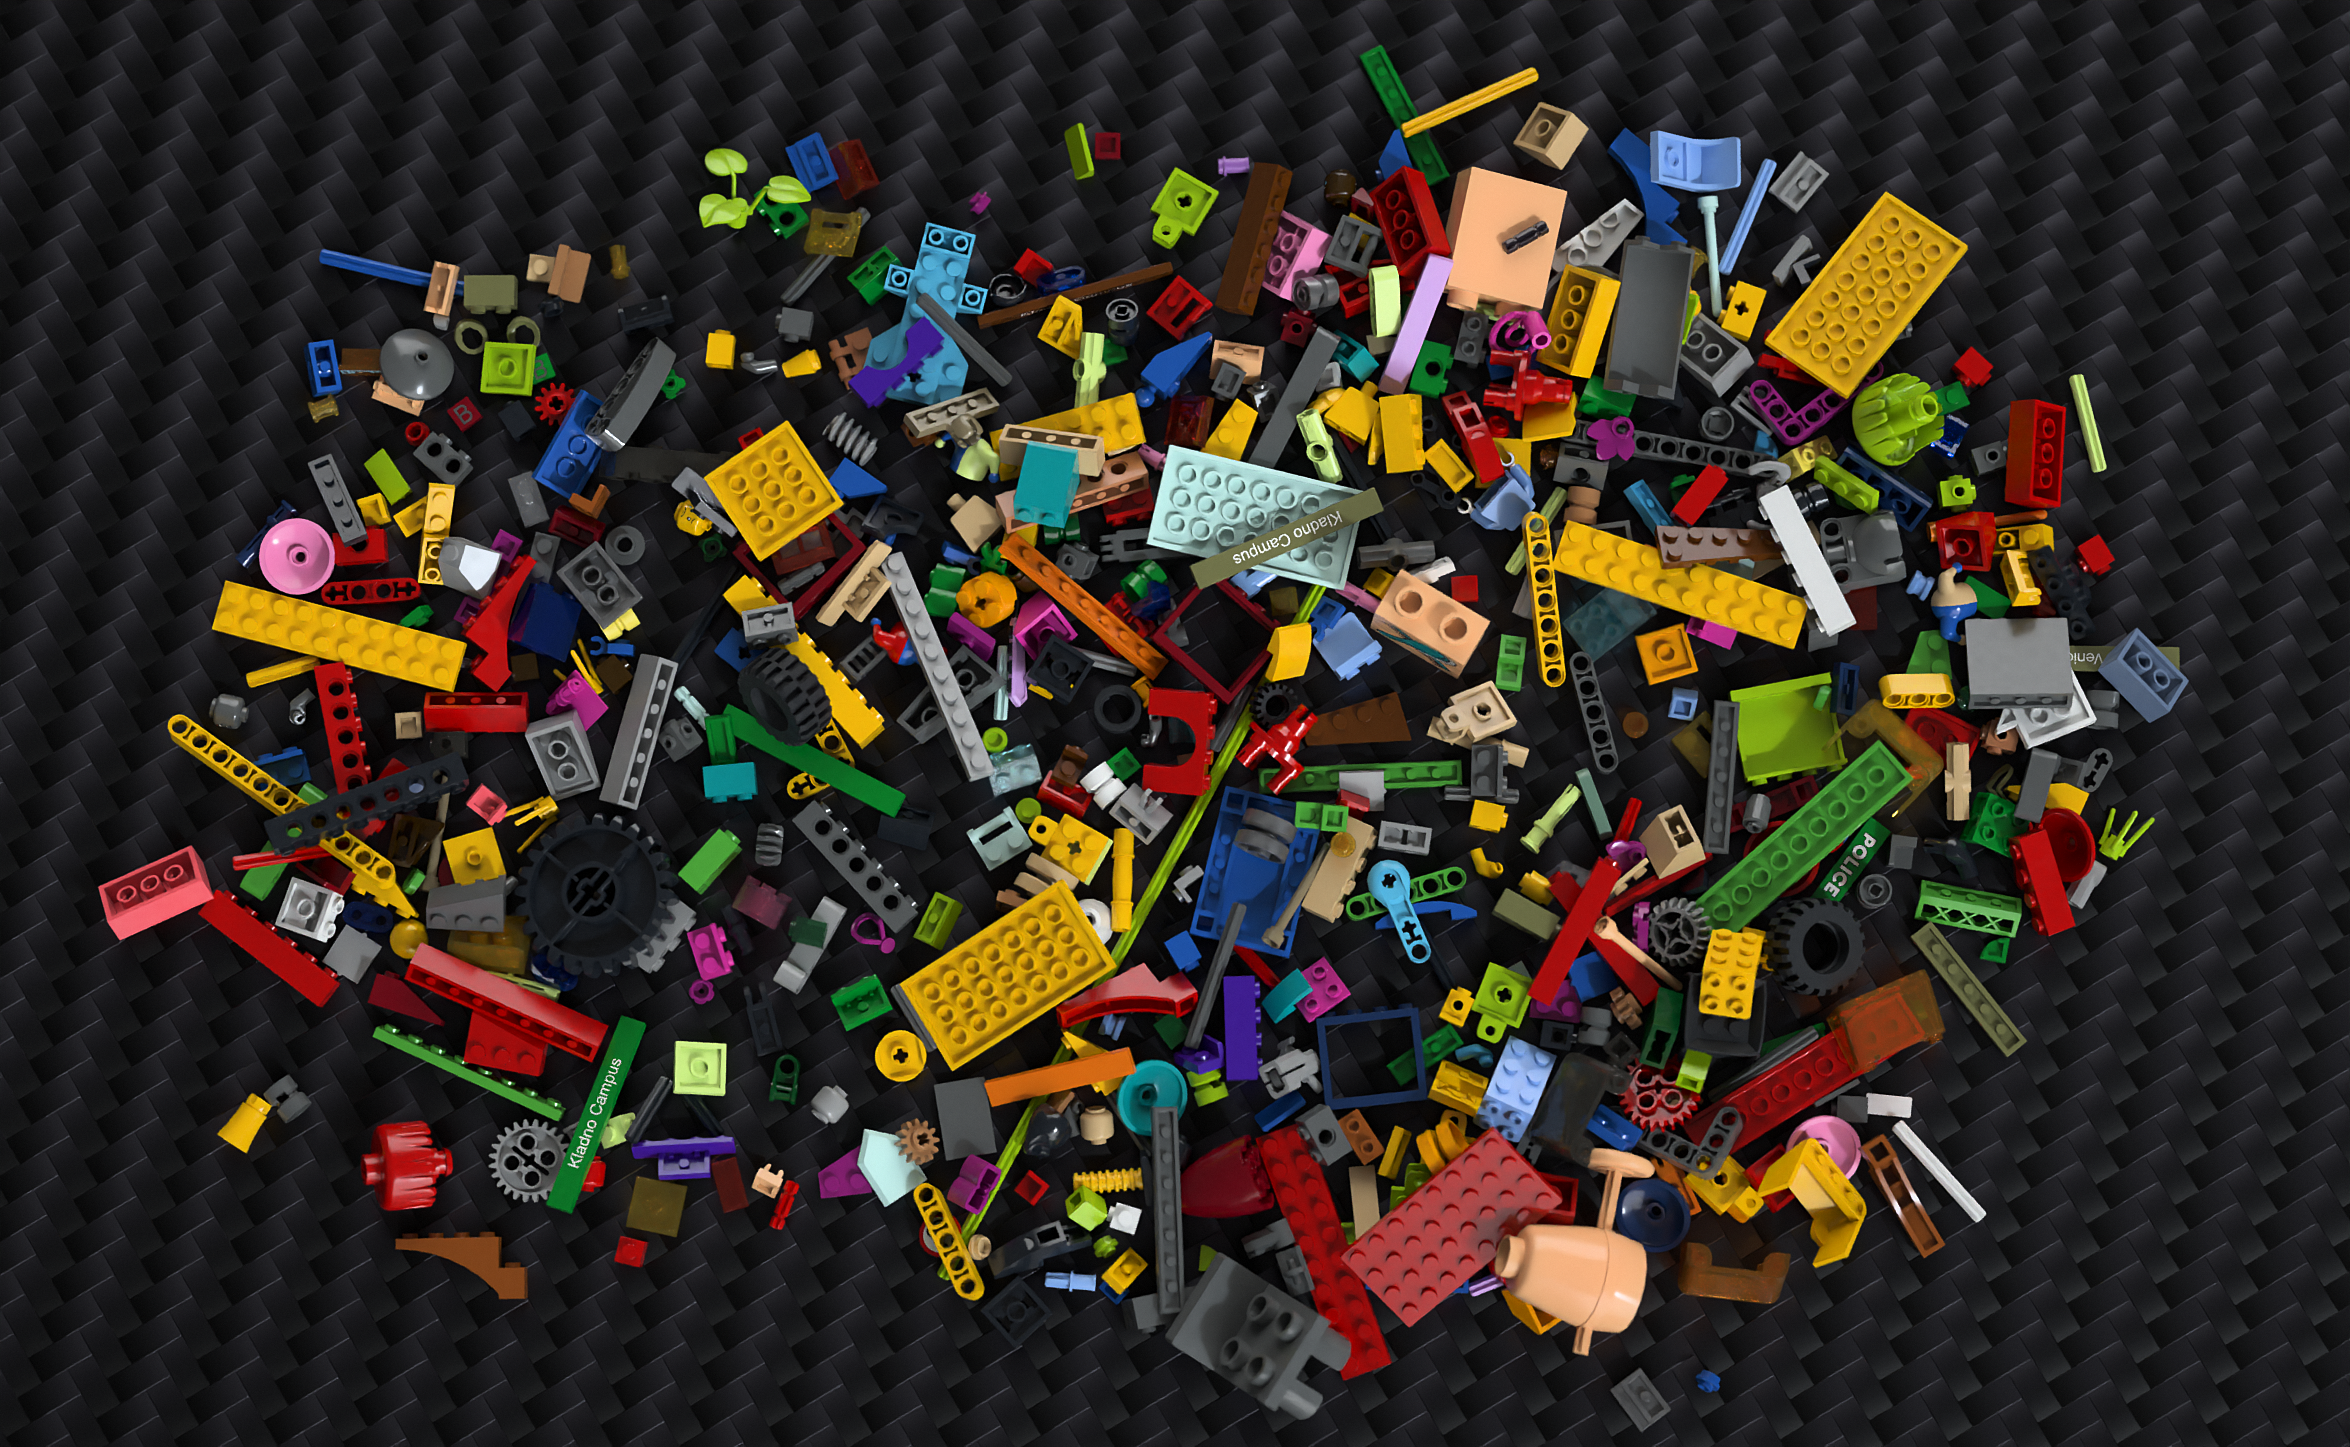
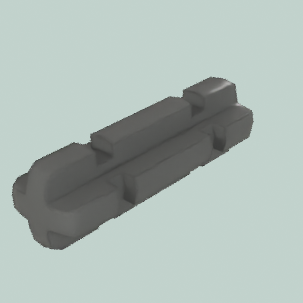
M815 559L809 563V567L806 565L789 575V579H782L777 583L780 591L787 595L793 591V587L798 588L813 579V575H820L825 571L823 563L819 559Z

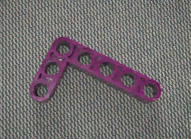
M1878 361L1872 368L1877 372V376H1866L1857 387L1858 390L1853 392L1847 400L1828 388L1798 412L1794 413L1770 383L1765 380H1757L1750 387L1748 401L1784 445L1793 447L1855 402L1857 395L1863 389L1880 381L1884 371L1883 365ZM1763 390L1767 396L1761 399L1757 398L1754 395V391ZM1833 398L1837 401L1838 405L1830 407L1825 403V400ZM1779 409L1783 415L1775 418L1771 416L1770 410ZM1813 413L1818 417V421L1810 422L1806 419L1805 415ZM1794 428L1797 430L1798 436L1790 437L1786 434L1785 430Z

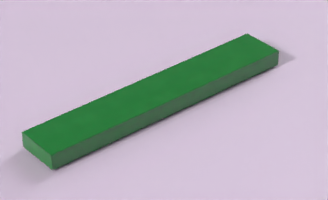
M1379 45L1359 55V59L1396 130H1400L1404 145L1417 170L1424 173L1429 188L1450 178L1426 130L1408 138H1405L1402 134L1401 125L1419 116L1383 46Z

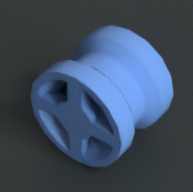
M1916 570L1905 592L1908 594L1914 593L1918 595L1920 600L1924 601L1933 586L1935 578H1927L1922 575L1921 571Z
M1113 1014L1105 1015L1098 1034L1110 1035L1113 1040L1117 1041L1126 1017H1117Z

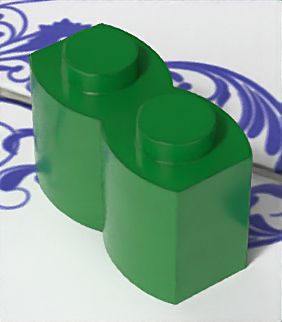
M939 563L935 569H932L929 578L932 584L929 593L925 594L923 599L929 615L949 619L954 612L961 615L956 595L963 584L970 580L971 573L968 570Z

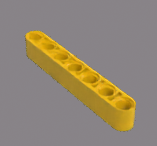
M1531 511L1524 515L1522 519V532L1538 671L1543 682L1551 687H1557L1564 682L1566 673L1549 524L1543 515ZM1539 518L1541 521L1540 527L1537 530H1530L1529 524L1531 520ZM1537 543H1542L1544 547L1543 552L1537 556L1533 555V546ZM1540 568H1545V578L1543 580H1536V571ZM1543 593H1548V603L1539 605V596ZM1546 618H1551V628L1542 630V621ZM1549 643H1554V652L1550 655H1545L1544 647ZM1552 668H1557V677L1553 680H1548L1547 672Z

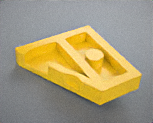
M1059 295L1037 337L1075 360L1079 359L1081 335L1083 332L1082 307Z

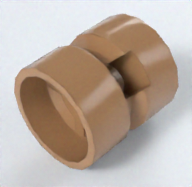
M1568 487L1566 501L1570 506L1565 508L1563 522L1566 524L1567 520H1571L1586 526L1596 525L1598 513L1594 508L1599 506L1601 492L1587 487Z

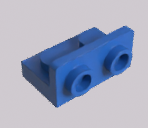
M297 746L283 749V754L273 756L272 753L258 756V761L252 762V764L286 788L313 781L306 752L302 749L298 750ZM260 783L261 791H265L268 785Z
M1602 1104L1599 1105L1593 1116L1585 1115L1580 1123L1620 1151L1631 1153L1643 1133L1640 1128Z

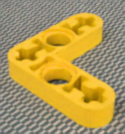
M831 718L830 723L826 727L829 729L832 726L834 730L825 732L821 737H819L818 733L815 736L825 754L837 760L841 758L845 761L850 760L851 763L848 765L855 768V761ZM831 735L839 739L838 747L833 750L827 749L824 744L825 739ZM804 772L789 781L787 791L791 798L801 801L830 785L826 783L818 784L815 782L814 777L809 775L811 783L816 788L811 790L810 786L803 788L804 794H793L792 790L795 788L794 784L796 782L800 785L807 783L805 777L809 774Z

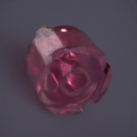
M747 875L731 907L775 930L787 911L792 898L781 892L776 896V889L765 883L759 887L761 881Z

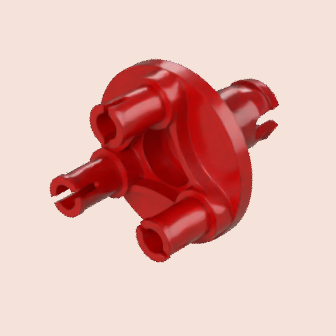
M1492 349L1490 365L1510 366L1514 369L1512 386L1490 382V389H1485L1484 406L1504 407L1507 411H1514L1515 421H1522L1525 404L1535 405L1541 401L1570 403L1573 381L1545 376L1539 370L1531 369V351L1515 350L1511 352Z
M1300 704L1282 723L1273 725L1267 732L1256 722L1252 721L1249 726L1255 732L1249 738L1250 742L1235 756L1244 766L1254 771L1267 755H1272L1281 764V769L1266 785L1276 795L1292 778L1295 780L1305 770L1293 755L1299 750L1300 740L1308 733L1314 723H1317L1318 718L1313 713H1310L1302 723H1299V720L1309 710L1303 704Z

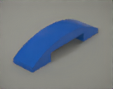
M1430 901L1412 904L1416 915L1449 911L1451 921L1477 917L1476 910L1457 903ZM1390 913L1374 925L1375 930L1396 928Z

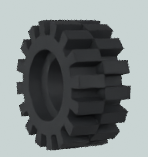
M1264 683V686L1257 687L1258 692L1253 691L1252 693L1254 700H1249V704L1253 705V708H1249V712L1254 714L1252 719L1258 721V725L1269 729L1273 725L1282 723L1299 706V704L1294 702L1298 699L1296 695H1292L1293 690L1277 683ZM1276 696L1281 700L1282 707L1277 715L1271 716L1266 711V703L1271 697Z

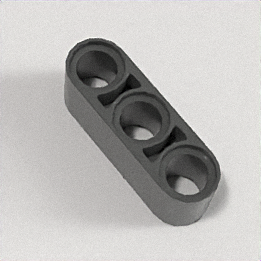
M2032 747L2017 799L2014 817L2040 823L2057 761V753Z

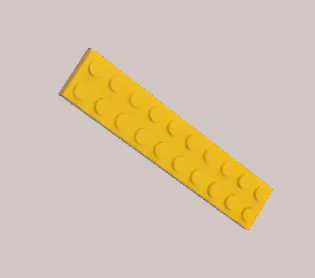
M1567 520L1553 561V568L1556 571L1792 650L1795 647L1808 608L1804 598L1699 563H1694L1692 567L1661 569L1657 549L1571 520Z
M225 581L212 626L213 630L334 662L344 661L345 665L452 693L454 692L467 646L466 643L230 581Z

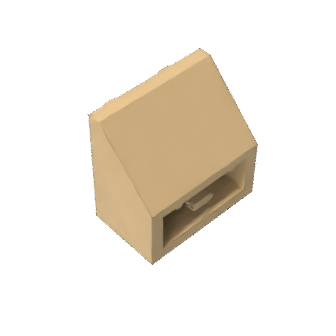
M1682 805L1657 815L1639 837L1640 842L1647 849V856L1659 879L1706 859L1701 842Z

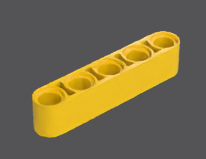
M928 1183L918 1185L914 1191L915 1202L957 1293L968 1300L979 1299L984 1293L983 1282L941 1191ZM932 1190V1199L929 1202H924L925 1192ZM938 1213H942L943 1221L939 1225H935L934 1217ZM952 1235L954 1239L953 1244L946 1248L944 1241L948 1236ZM960 1258H963V1268L959 1271H956V1261ZM973 1281L975 1285L974 1290L967 1294L965 1286L968 1282Z

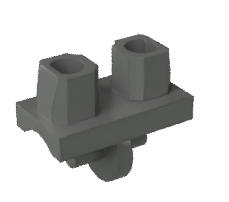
M1300 1245L1275 1254L1290 1297L1316 1289Z

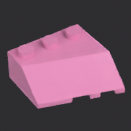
M1282 210L1261 286L1282 298L1294 302L1292 297L1294 281L1300 278L1315 276L1333 237L1308 222Z

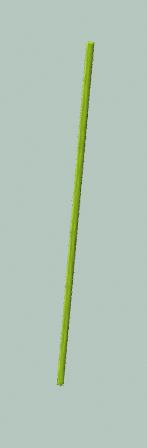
M1312 584L1291 625L1308 622L1310 614L1318 604L1326 587ZM1267 669L1257 687L1264 686V683H1275V681L1271 682L1265 677ZM1249 702L1209 773L1212 777L1210 790H1207L1205 795L1196 797L1132 914L1131 931L1121 934L1111 953V957L1117 967L1098 978L1093 988L1105 983L1110 978H1114L1245 738L1250 728L1249 724L1254 721L1252 719L1254 714L1249 712V708H1253V705L1249 704ZM1091 1019L1071 1026L1069 1031L1082 1037ZM1062 1043L1051 1065L1069 1061L1074 1049L1068 1051L1064 1043ZM1051 1093L1031 1099L995 1165L1001 1169V1176L997 1185L989 1192L988 1201L983 1210L978 1215L970 1212L961 1228V1236L966 1247L1025 1141L1027 1126L1033 1112L1040 1104L1046 1103ZM958 1259V1260L956 1261V1263H955V1268H956L958 1262L960 1261V1259ZM942 1263L937 1275L945 1280H949L950 1276L944 1263Z

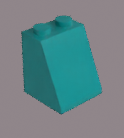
M1028 441L1014 499L1015 519L1023 522L1044 524L1049 527H1065L1080 483L1077 449Z

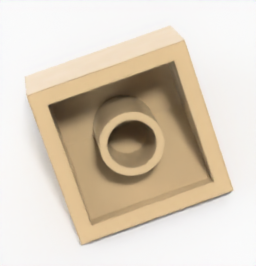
M1539 102L1513 143L1544 164L1562 170L1589 128L1572 112Z

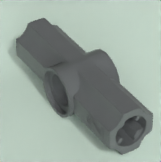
M1391 538L1385 541L1383 545L1358 547L1356 550L1357 565L1359 569L1388 566L1392 571H1400L1409 564L1434 562L1433 540L1404 543L1399 538Z

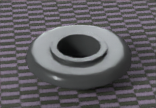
M619 526L608 534L605 550L613 562L620 565H631L642 557L645 550V540L636 528ZM623 538H628L632 542V548L628 552H621L618 549V542Z

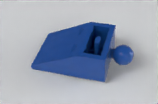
M1208 331L1158 353L1141 373V383L1146 387L1139 388L1136 391L1135 398L1137 404L1141 407L1152 405L1155 399L1154 393L1164 401L1168 396L1173 398L1181 388V380L1212 344V334Z

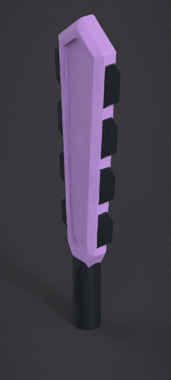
M1016 591L1017 600H1015V609L1011 614L1012 618L1008 627L1009 644L1007 645L1009 661L1007 662V672L1009 678L1006 690L1009 699L1015 707H1020L1027 700L1029 686L1028 682L1024 680L1028 672V666L1025 661L1027 651L1013 634L1021 609V591Z

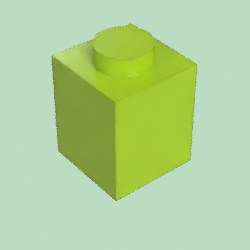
M1687 1049L1675 1085L1700 1093L1712 1055Z
M1084 1185L1080 1186L1065 1200L1068 1217L1089 1231L1098 1224H1101L1108 1216L1105 1199Z

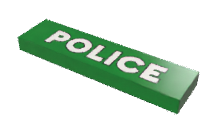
M1870 817L1810 898H1825L1839 902L1891 831Z

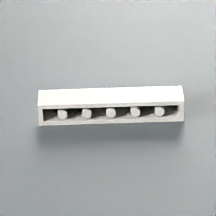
M1785 485L1759 498L1762 505L1758 508L1764 520L1770 519L1774 526L1769 530L1775 542L1781 541L1785 550L1781 551V554L1786 564L1792 563L1796 570L1792 574L1798 587L1804 586L1808 594L1804 596V599L1809 609L1815 608L1819 616L1815 621L1821 633L1826 631L1830 637L1856 624L1857 622L1788 486Z

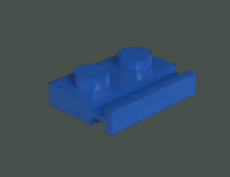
M816 132L785 148L799 182L802 183L809 193L839 179L820 133Z

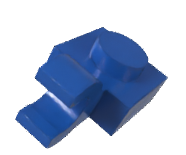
M944 540L940 548L943 556H945L944 559L954 565H958V563L967 565L968 571L971 574L979 575V570L973 568L972 565L976 561L980 562L983 557L979 554H972L967 549Z
M599 636L591 637L592 642H599L601 644L599 650H590V654L593 656H611L614 654L616 657L635 658L636 647L630 645L629 640L615 639L614 643L607 644Z

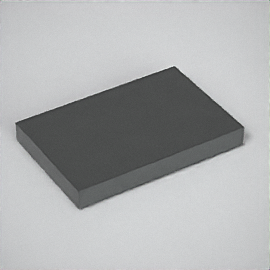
M984 1076L934 1085L946 1161L966 1158L971 1154L978 1156L997 1152L988 1095L984 1085Z

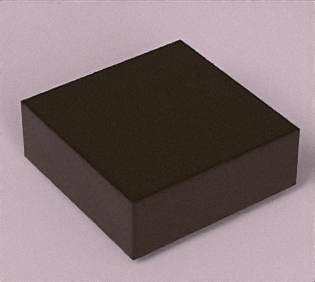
M536 653L510 656L514 682L540 678Z

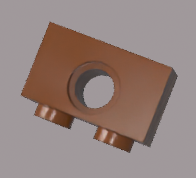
M1355 1109L1338 1121L1353 1152L1363 1166L1385 1152L1358 1109Z

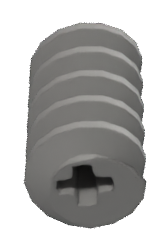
M844 412L836 416L822 434L826 435L829 433L828 439L830 441L837 439L836 446L838 448L845 445V454L853 451L851 458L854 461L861 458L859 465L863 466L876 452L877 447L875 445L878 439L875 437L869 441V431L861 435L862 425L853 428L854 419L852 418L845 422L847 413Z

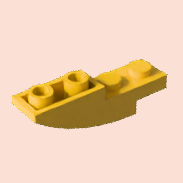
M429 483L421 534L418 583L443 585L438 559L444 539L449 537L455 492L454 485Z

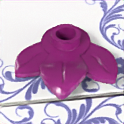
M1618 416L1612 421L1600 419L1589 427L1587 435L1598 440L1596 445L1598 460H1608L1618 454L1623 460L1627 461L1634 453L1635 443L1631 437L1634 432V425L1629 418ZM1619 425L1624 426L1626 429L1625 433H1618L1616 427Z
M1617 840L1605 847L1611 858L1619 862L1618 867L1622 868V873L1618 879L1622 878L1639 864L1647 855L1646 847L1637 841L1626 842L1624 840Z

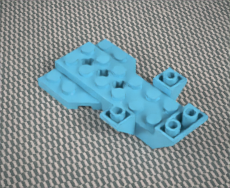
M927 222L915 270L890 264L884 289L907 299L901 323L871 339L864 368L868 365L874 369L888 370L898 366L904 360L908 351L905 332L924 316L945 339L942 345L944 349L934 358L930 355L923 361L925 365L917 372V375L921 377L920 380L916 379V382H911L910 377L906 376L904 377L906 382L895 391L893 388L885 394L886 397L928 407L961 396L968 363L954 340L916 304V300L922 293H927L953 319H955L956 313L982 314L988 289L964 283L976 235Z

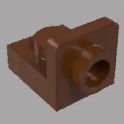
M1066 745L1050 778L1073 789L1087 763L1089 755L1080 747Z

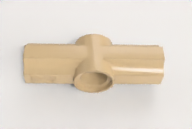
M1967 742L1946 743L1947 770H1945V793H1947V820L1969 819V792H1971L1969 747Z

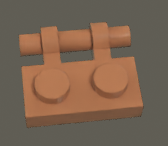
M868 327L844 336L848 345L841 348L837 339L828 343L831 349L829 353L831 359L836 362L840 372L838 376L840 381H844L847 390L850 389L848 381L864 368L872 339ZM851 354L856 367L849 368L845 356Z

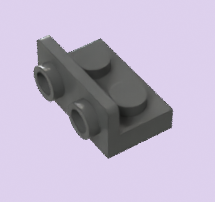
M792 602L742 611L745 638L749 650H762L766 647L788 645L799 641Z
M1472 744L1470 795L1502 797V791H1507V776H1503V766H1508V751H1503L1502 744Z

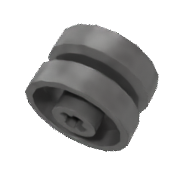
M1246 809L1241 821L1246 829L1237 831L1233 844L1258 858L1284 864L1290 851L1284 843L1288 844L1294 841L1298 831L1296 826L1270 813L1256 809Z

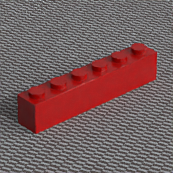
M227 889L224 893L216 890L213 894L214 898L207 901L198 914L318 1007H323L341 984L336 980L338 975L327 966L324 970L316 964L318 959L306 951L302 954L296 949L298 944L288 936H285L284 939L276 933L278 928L266 920L262 923L256 918L258 913L251 907L246 905L243 908L236 903L238 897Z

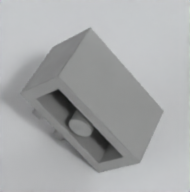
M1133 783L1118 799L1109 814L1148 845L1163 830L1173 815L1160 805L1163 799L1159 797L1156 801L1150 796L1152 792L1150 788L1144 791L1137 784Z

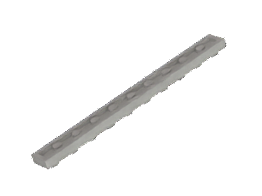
M901 551L888 555L880 564L879 569L892 582L888 590L909 636L911 645L970 782L993 775L995 771L903 553Z

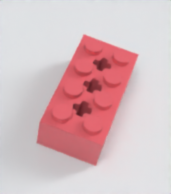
M192 845L98 887L107 922L119 940L214 898L204 863Z

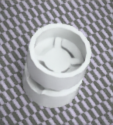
M1106 762L1101 763L1080 781L1088 793L1095 794L1093 799L1102 810L1127 791V788L1119 778L1114 779L1112 777L1114 772Z

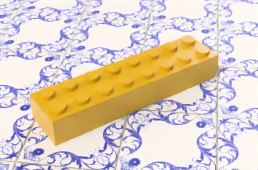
M744 575L723 594L726 601L741 617L742 611L779 605L771 595L767 598L764 596L765 589L754 576L749 579ZM805 632L802 635L798 633L799 641L769 647L790 651V654H795L802 663L809 667L812 673H815L820 684L824 686L826 695L829 696L830 705L832 706V717L862 749L885 729L882 725V722H884L883 717L874 707L869 710L865 706L867 703L865 697L856 688L852 691L848 687L850 682L839 669L836 672L831 669L833 666L831 660L822 651L817 653L814 650L816 645Z

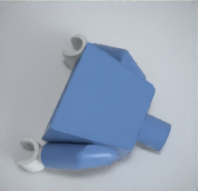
M1508 451L1507 453L1512 457L1511 462L1505 464L1502 459L1501 462L1503 466L1509 467L1510 471L1505 469V476L1496 479L1474 503L1476 508L1473 507V501L1468 497L1462 498L1469 505L1467 510L1459 505L1457 506L1460 513L1471 514L1470 518L1485 529L1503 530L1507 528L1513 531L1520 523L1522 524L1524 515L1531 512L1536 506L1532 501L1535 493L1531 478L1520 464H1515L1514 455ZM1537 518L1531 520L1530 528L1536 523Z

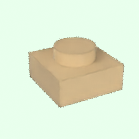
M530 254L527 280L550 283L556 258Z
M422 712L395 713L396 737L398 740L423 738Z

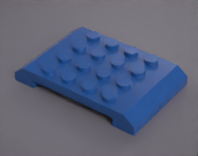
M1226 786L1189 934L1220 941L1232 903L1237 902L1245 905L1247 910L1234 945L1289 958L1302 901L1283 931L1284 941L1279 949L1270 947L1261 938L1266 929L1275 926L1309 870L1320 829L1296 827L1298 831L1294 841L1288 844L1284 843L1290 850L1284 864L1270 862L1253 856L1233 844L1237 831L1246 829L1241 822L1246 809L1264 811L1293 824L1295 802Z

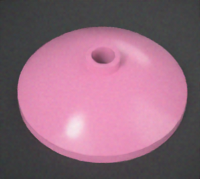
M294 518L284 520L268 531L261 543L259 561L265 578L275 588L289 594H306L320 588L332 574L335 565V550L332 539L321 526L310 520ZM300 552H303L305 555V559L302 562L297 559V555Z
M1817 1116L1803 1122L1792 1133L1786 1147V1153L1801 1141L1814 1138L1819 1144H1822L1823 1149L1847 1179L1856 1171L1861 1158V1153L1858 1150L1861 1147V1143L1856 1131L1846 1121L1834 1116Z

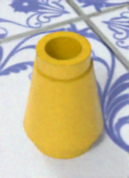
M807 349L782 363V368L785 376L788 378L816 373V370L821 369V363L817 352Z

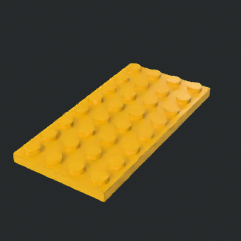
M1886 191L1767 337L1765 344L1847 400L1968 250V245Z
M1061 879L899 985L935 1041L950 1069L954 1071L1116 968L1117 965L1064 879Z

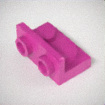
M712 923L709 926L687 933L702 981L732 972L731 966L735 964L731 952L725 951L723 942L727 941L722 926L717 927L716 923Z

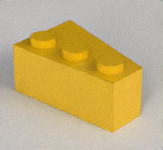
M1403 394L1379 397L1387 473L1423 470L1425 453L1422 444V395Z

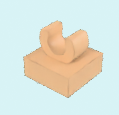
M767 1164L764 1169H759L752 1188L775 1199L783 1181V1171L780 1170L777 1175L769 1172L771 1164Z

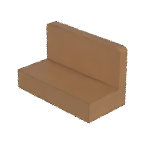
M559 244L548 294L561 297L562 300L580 303L591 255L571 250L570 246Z

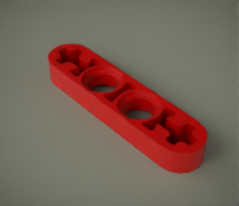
M413 578L331 582L323 587L321 596L324 602L330 606L412 602L421 595V586ZM398 583L397 587L402 589L407 588V584L411 583V586L416 588V591H412L411 596H408L406 592H398L399 597L395 598L396 588L394 584ZM383 584L389 585L391 588V593L387 598H380L377 594V589ZM348 586L346 592L348 601H345L344 595L336 596L335 601H332V598L327 596V593H330L332 588H335L337 592H345L344 587ZM356 586H363L366 591L365 596L360 600L352 597V590Z

